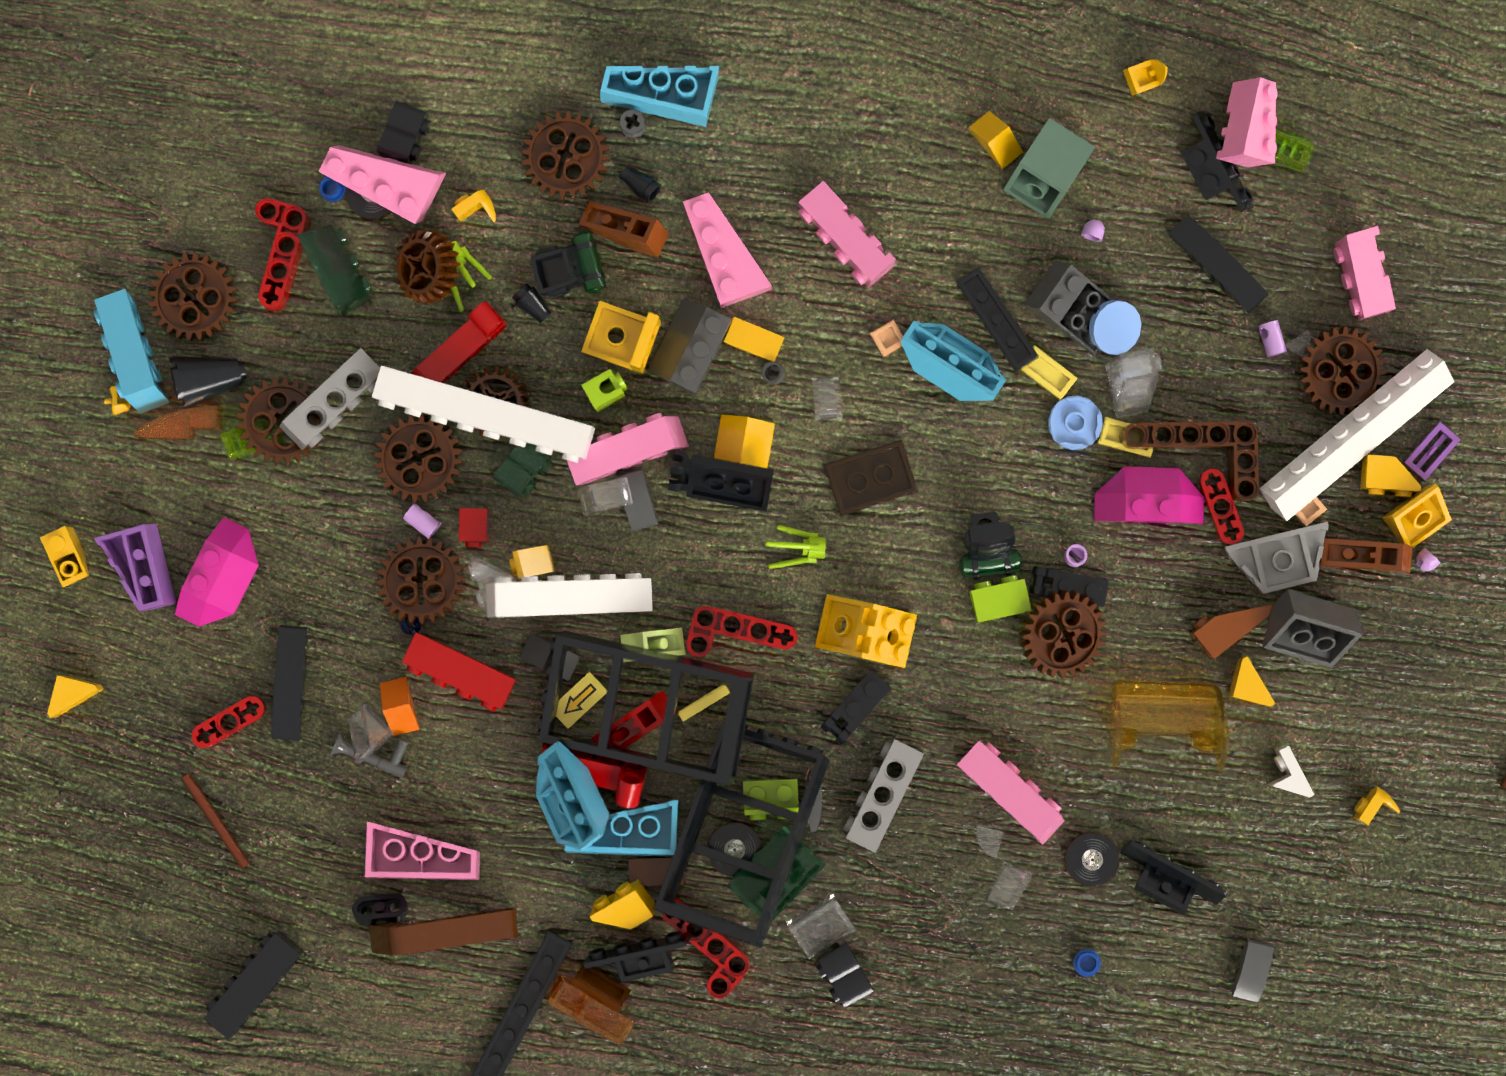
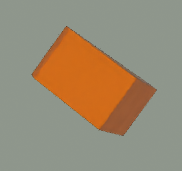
M407 676L380 683L382 711L392 736L420 730Z

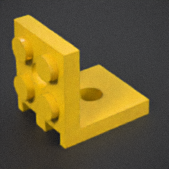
M599 301L581 352L643 375L656 335L661 327L660 317L648 312L647 317ZM618 328L624 332V338L620 343H612L609 340L608 335L612 329Z
M827 594L815 647L905 668L917 615L873 603ZM846 620V627L842 632L841 625ZM891 631V637H890V640L888 641V640H887L888 633Z

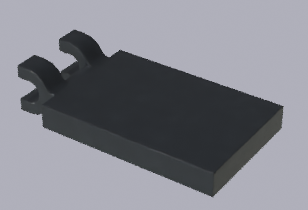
M674 450L673 461L680 463H671L670 478L678 480L669 479L668 490L687 491L686 497L767 512L774 473L773 469L694 454L692 459H690L686 453Z

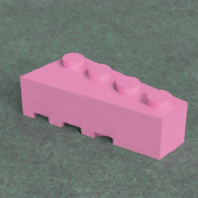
M340 145L330 147L319 169L320 173L414 224L423 221L446 175L445 172L430 170L418 165L399 162L391 158L376 156Z
M824 181L798 202V207L800 208L798 214L807 224L812 222L818 229L815 233L825 245L829 242L836 250L833 252L835 257L842 265L847 263L853 269L851 275L861 286L865 283L868 288L871 287L894 267L896 261L894 256L890 252L886 256L882 253L884 249L881 246V242L874 235L869 234L867 236L864 233L866 228L854 214L849 215L846 212L848 210L847 206Z
M709 192L683 201L685 212L720 308L772 290V285Z
M658 413L647 417V423L637 426V423H632L622 427V433L613 436L612 432L596 437L597 442L590 445L586 460L579 458L578 463L567 460L575 485H585L618 473V470L621 468L625 470L638 466L645 459L652 460L663 457L671 449L682 450L688 448L689 445L679 417H662V414Z
M978 741L957 764L958 767L1043 845L1065 821L1058 813L1062 808L1050 797L1045 801L1038 794L1041 789L1030 779L1024 782L1018 776L1021 771L1009 760L1006 764L997 757L1000 752L988 742L984 745Z
M367 822L365 877L370 879L479 880L480 852Z

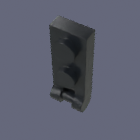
M1033 566L1032 575H1034L1033 585L1029 587L1030 594L1051 597V591H1054L1060 597L1062 589L1068 591L1069 595L1072 590H1075L1079 593V596L1084 594L1089 597V601L1092 600L1097 606L1104 607L1109 580ZM1045 577L1052 578L1051 589L1043 587Z
M870 670L822 724L821 728L826 733L829 731L836 737L835 741L842 745L888 693L891 687ZM840 717L849 723L844 729L836 723Z

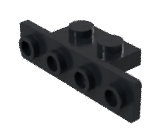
M1205 111L1193 114L1192 117L1204 140L1184 150L1181 154L1205 201L1229 189L1241 212L1253 208L1251 202L1253 201L1252 194L1247 187H1243L1239 179L1240 171L1236 164L1216 159L1217 151L1223 149L1224 141L1218 138L1214 130L1216 128L1214 120Z
M1129 840L1121 849L1120 853L1143 865L1134 889L1182 915L1187 911L1194 893L1216 905L1227 895V891L1222 889L1216 882L1203 879L1196 875L1192 869L1177 865L1168 856L1151 851L1141 842Z
M674 931L663 938L647 937L639 943L632 945L629 942H624L609 950L597 948L589 952V955L582 964L584 969L615 962L621 983L669 973L675 968L669 950L686 947L692 937L690 932L681 934V931Z

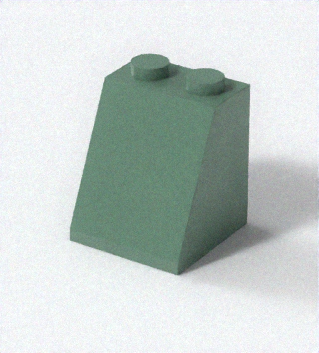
M1049 118L1003 191L1049 219L1095 147L1084 138L1066 129L1062 124Z

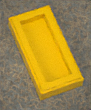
M734 317L724 343L767 361L775 362L784 337Z

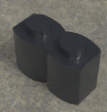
M396 101L378 144V154L407 164H411L412 160L417 161L421 152V146L418 145L422 135H427L431 125V121L428 120V113Z
M847 941L818 957L819 964L816 965V968L823 980L828 978L833 988L829 991L836 1004L842 1002L843 1006L847 1007L874 992L872 985Z

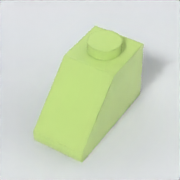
M682 628L620 635L621 643L677 656L686 655ZM623 659V662H630V661H632V660H628V659Z

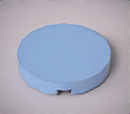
M1110 300L1102 303L1098 307L1100 309L1096 314L1093 313L1090 319L1089 334L1092 343L1107 354L1119 355L1127 352L1135 345L1140 336L1141 320L1139 313L1134 306L1122 300Z
M1068 396L1060 400L1051 409L1048 417V430L1051 437L1061 447L1069 450H1081L1092 445L1100 436L1103 427L1100 410L1090 399L1082 396Z

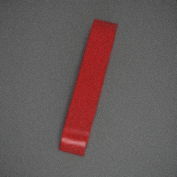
M1208 469L1200 475L1198 482L1218 539L1225 545L1237 544L1244 536V529L1226 479L1221 471ZM1208 474L1218 478L1219 482L1215 484L1216 490L1218 492L1223 489L1224 494L1210 499L1209 494H1213L1214 490L1211 485L1206 486L1205 481L1209 479ZM1218 499H1223L1228 503L1229 509L1224 515H1219L1214 510V503ZM1232 515L1234 520H1230L1228 523L1231 529L1236 528L1237 533L1234 534V540L1224 536V532L1227 531L1226 523L1219 524L1218 520L1226 519Z
M258 696L246 697L197 725L191 735L193 743L199 748L212 747L261 719L266 712L264 700ZM251 701L252 704L258 703L257 715L249 713L243 716L246 720L243 723L241 715L235 709L239 707V711L243 712L249 708L248 702ZM226 714H231L236 718V726L232 730H227L222 726V718ZM215 721L216 728L222 733V736L219 737V733L215 732L208 737L210 742L207 743L206 740L200 741L201 729L209 731L215 728L212 724Z

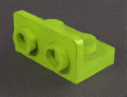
M798 779L743 781L744 795L798 813ZM744 805V815H750V820H765L766 815L770 814Z

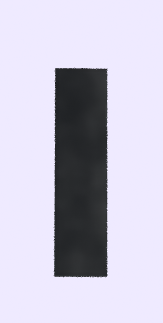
M979 267L956 281V285L1016 373L1039 358Z

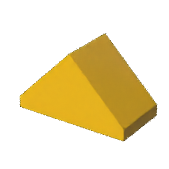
M990 111L968 127L969 131L1001 170L1024 153L1010 127Z
M1248 656L1238 658L1228 696L1264 706H1273L1275 702Z
M57 675L47 714L50 718L59 717L104 690L101 684L65 675Z

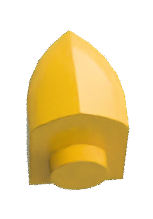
M1150 59L1123 70L1132 96L1161 85L1166 79L1168 67L1157 59Z
M484 189L475 192L471 196L468 194L463 195L455 201L454 204L456 206L452 208L460 222L482 207L492 221H496L493 203Z
M1376 786L1369 792L1366 798L1362 797L1354 808L1356 814L1353 818L1369 825L1382 804L1397 813H1400V810L1391 796Z

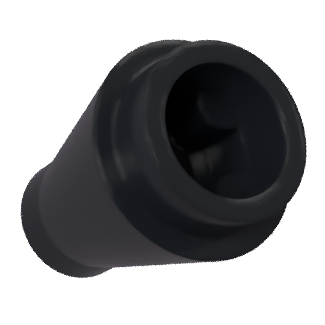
M629 165L625 167L620 175V179L627 184L641 201L646 200L648 203L653 201L661 189V184L657 182V178L638 171Z
M528 283L512 297L517 307L535 318L539 323H542L552 313L534 286L531 287Z

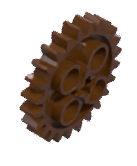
M567 111L565 118H561L559 112H556V120L553 121L546 115L545 125L539 121L536 122L539 129L537 132L529 129V134L533 137L532 140L524 139L523 141L529 149L521 150V153L529 157V159L522 161V165L524 167H531L525 174L527 177L535 176L531 184L536 186L541 183L540 193L543 194L549 189L550 198L552 199L557 192L560 193L562 201H564L566 193H570L573 200L576 199V192L578 191L585 197L586 187L593 191L596 190L593 184L594 180L603 182L599 172H608V169L602 165V163L610 162V157L603 155V153L609 151V146L601 145L606 140L605 135L597 136L600 127L590 128L592 120L589 118L583 123L580 113L575 119H572L570 111ZM555 133H562L565 136L564 141L559 145H554L550 142L552 135ZM574 133L575 138L569 148L572 158H566L562 175L558 179L556 175L562 165L560 153H566L570 135ZM580 142H587L591 145L589 151L584 154L578 153L576 146ZM547 158H552L556 161L554 168L551 170L541 168L542 162ZM578 167L581 169L580 177L577 179L568 178L567 172L570 168Z
M195 252L192 260H190L186 253H183L181 262L176 257H172V266L163 263L166 271L164 273L155 272L160 278L159 281H150L156 287V291L148 292V295L155 298L148 305L157 308L151 314L152 317H162L158 322V326L164 327L168 325L166 333L171 335L176 331V338L180 340L186 334L189 342L193 341L194 335L197 336L198 340L204 341V333L213 338V329L215 328L223 332L222 321L231 323L227 314H236V311L230 305L238 303L236 298L231 297V294L236 293L238 289L236 287H229L235 279L232 276L225 277L229 270L226 267L218 270L221 262L215 260L210 264L211 259L208 255H205L201 261L200 255ZM193 272H199L201 275L200 281L195 285H191L189 282L190 275ZM179 278L190 291L196 294L197 300L209 311L210 314L208 316H205L197 304L190 301L191 297L177 283ZM174 289H178L180 292L179 299L171 303L168 299L169 293ZM212 292H217L218 301L216 304L208 305L207 296ZM190 310H196L197 319L192 323H187L186 314Z
M1346 326L1340 327L1338 333L1336 327L1329 329V335L1325 331L1319 332L1321 340L1311 338L1310 341L1313 347L1307 346L1303 348L1308 355L1307 357H1299V360L1305 363L1304 367L1297 368V371L1304 373V377L1298 379V382L1306 383L1307 386L1301 392L1311 393L1307 400L1308 402L1318 400L1316 404L1317 409H1322L1326 406V413L1332 414L1336 410L1337 415H1343L1345 410L1348 414L1351 413L1355 407L1357 408L1371 394L1375 393L1378 390L1376 388L1377 385L1385 384L1383 380L1379 379V376L1387 374V371L1380 369V365L1384 364L1386 360L1378 359L1377 356L1381 354L1382 349H1373L1376 340L1366 342L1368 333H1361L1358 336V329L1352 328L1348 334ZM1342 344L1347 348V355L1344 359L1338 354V349ZM1327 352L1329 353V356L1331 357V359H1332L1333 361L1329 360V359L1326 357V353H1327ZM1322 363L1328 369L1325 377H1321L1318 372L1319 366ZM1360 364L1365 368V375L1361 379L1356 374V369ZM1338 366H1344V367H1345V368L1343 369V373H1344L1346 376H1339V373L1341 372V369H1340ZM1351 381L1355 382L1358 385V389H1355ZM1340 383L1346 389L1343 397H1339L1336 392L1337 386Z
M273 377L272 385H268L265 380H262L261 390L253 385L251 389L254 395L244 394V399L248 404L239 403L238 408L244 411V413L236 414V419L243 421V423L238 424L236 430L245 431L239 439L240 441H249L245 447L246 450L253 447L256 449L254 458L262 453L264 455V463H267L270 457L274 458L275 466L278 465L280 459H284L285 464L288 466L291 457H294L299 463L301 461L300 453L307 457L310 456L309 445L302 450L292 440L289 446H281L277 442V436L286 433L280 427L270 441H267L265 438L275 427L276 418L280 419L292 402H296V406L289 415L310 396L306 394L308 385L303 386L301 389L297 388V379L292 385H288L287 377H284L282 384H278L276 377ZM276 396L281 397L285 401V406L280 409L275 408L271 405L270 400ZM311 413L307 415L308 422L311 425L317 426L321 424L319 422L320 417L317 414ZM258 418H264L268 421L269 427L266 430H259L255 427L254 421ZM316 444L313 448L317 449L318 444Z
M423 414L420 415L418 422L415 421L412 415H409L408 423L399 418L398 423L400 427L396 428L390 424L389 428L392 433L390 435L381 433L386 440L385 443H376L378 447L382 448V452L374 454L375 457L381 459V462L375 464L374 467L383 469V472L377 477L379 479L387 478L388 480L385 482L384 488L387 489L394 486L392 495L396 496L402 492V500L404 501L410 495H412L413 503L418 502L419 496H422L424 502L428 503L430 494L435 499H439L438 491L440 489L445 493L449 492L446 487L447 483L456 485V482L451 478L452 475H461V472L455 469V467L464 463L456 459V456L463 453V450L454 448L460 440L458 438L450 439L454 431L449 429L444 432V424L439 423L435 426L436 422L430 419L427 423ZM426 433L430 434L432 437L431 445L427 448H421L419 445L420 436ZM405 445L407 448L406 457L401 460L396 459L394 456L395 448ZM437 447L441 448L440 452L424 457L422 465L412 463L400 471L397 470V466L414 460L416 458L415 453L418 452L421 455H425ZM435 458H441L444 463L443 469L437 473L432 472L430 463ZM410 470H417L419 474V479L415 484H408L405 477Z
M418 537L416 544L412 545L411 541L407 539V547L405 548L400 544H396L398 550L396 554L388 551L391 558L390 561L381 560L385 570H377L378 575L383 579L376 581V585L384 589L377 593L380 598L387 597L383 600L382 604L384 607L391 606L389 613L392 616L399 612V621L402 622L408 617L410 625H413L415 620L419 619L421 625L424 626L426 618H430L431 622L436 624L435 616L439 615L441 618L446 619L444 613L446 609L451 612L455 611L451 603H461L460 598L456 594L465 593L464 587L459 584L466 582L465 576L458 575L464 571L463 565L455 566L460 561L458 555L450 558L453 553L452 548L449 547L443 551L444 545L442 541L434 546L432 538H429L427 543L423 544L421 538ZM419 558L423 559L422 574L426 580L422 583L424 595L423 605L419 604L420 589L417 585V582H419L420 580L418 568ZM431 563H440L441 568L439 571L434 573L427 571ZM412 564L414 568L409 574H402L400 570L403 565ZM433 589L442 590V594L438 599L428 598L429 592ZM407 590L415 592L411 600L403 601L401 599L403 592Z
M1062 589L1060 597L1056 592L1051 591V599L1042 595V604L1038 605L1033 602L1032 605L1035 611L1033 613L1030 611L1025 612L1030 618L1029 621H1021L1020 623L1026 627V631L1019 632V635L1026 639L1020 643L1023 649H1027L1023 653L1024 657L1031 659L1029 664L1034 668L1038 666L1037 670L1044 674L1047 671V674L1052 678L1057 673L1059 677L1064 679L1066 671L1074 677L1076 668L1085 672L1084 664L1086 662L1092 666L1094 665L1091 659L1092 655L1101 656L1096 650L1097 646H1105V643L1100 640V637L1107 635V632L1100 629L1107 624L1103 619H1099L1103 612L1095 609L1097 604L1092 600L1089 601V597L1084 594L1079 596V593L1075 590H1072L1069 595L1068 591ZM1072 610L1071 618L1065 621L1066 613ZM1053 614H1055V618L1057 620L1058 625L1065 629L1063 633L1058 627V625L1054 622L1052 618ZM1049 624L1048 632L1042 635L1043 627ZM1084 633L1083 640L1077 643L1078 636ZM1063 634L1074 649L1073 654H1071L1068 643L1062 639ZM1061 647L1060 654L1057 657H1053L1054 651Z

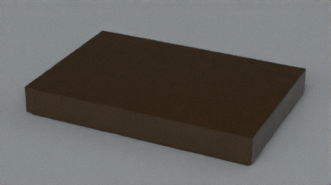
M902 439L824 464L840 517L918 492Z

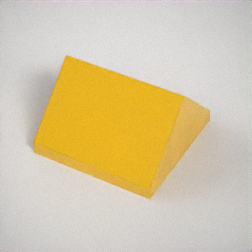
M721 415L714 458L767 468L775 424L751 417Z
M1436 484L1423 487L1421 492L1412 495V498H1408L1382 517L1399 542L1413 546L1412 548L1452 520L1439 486Z

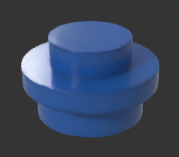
M326 176L319 184V191L324 200L337 202L344 196L346 186Z
M1082 949L1075 954L1073 966L1078 974L1090 977L1099 971L1101 960L1095 951Z

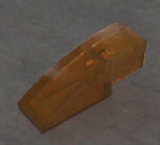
M203 406L169 413L135 430L134 437L139 439L194 440L195 429L222 430L223 408Z
M560 975L546 997L548 1003L573 1017L576 1022L621 1046L635 1021L619 1011L617 1013L571 985L572 982Z

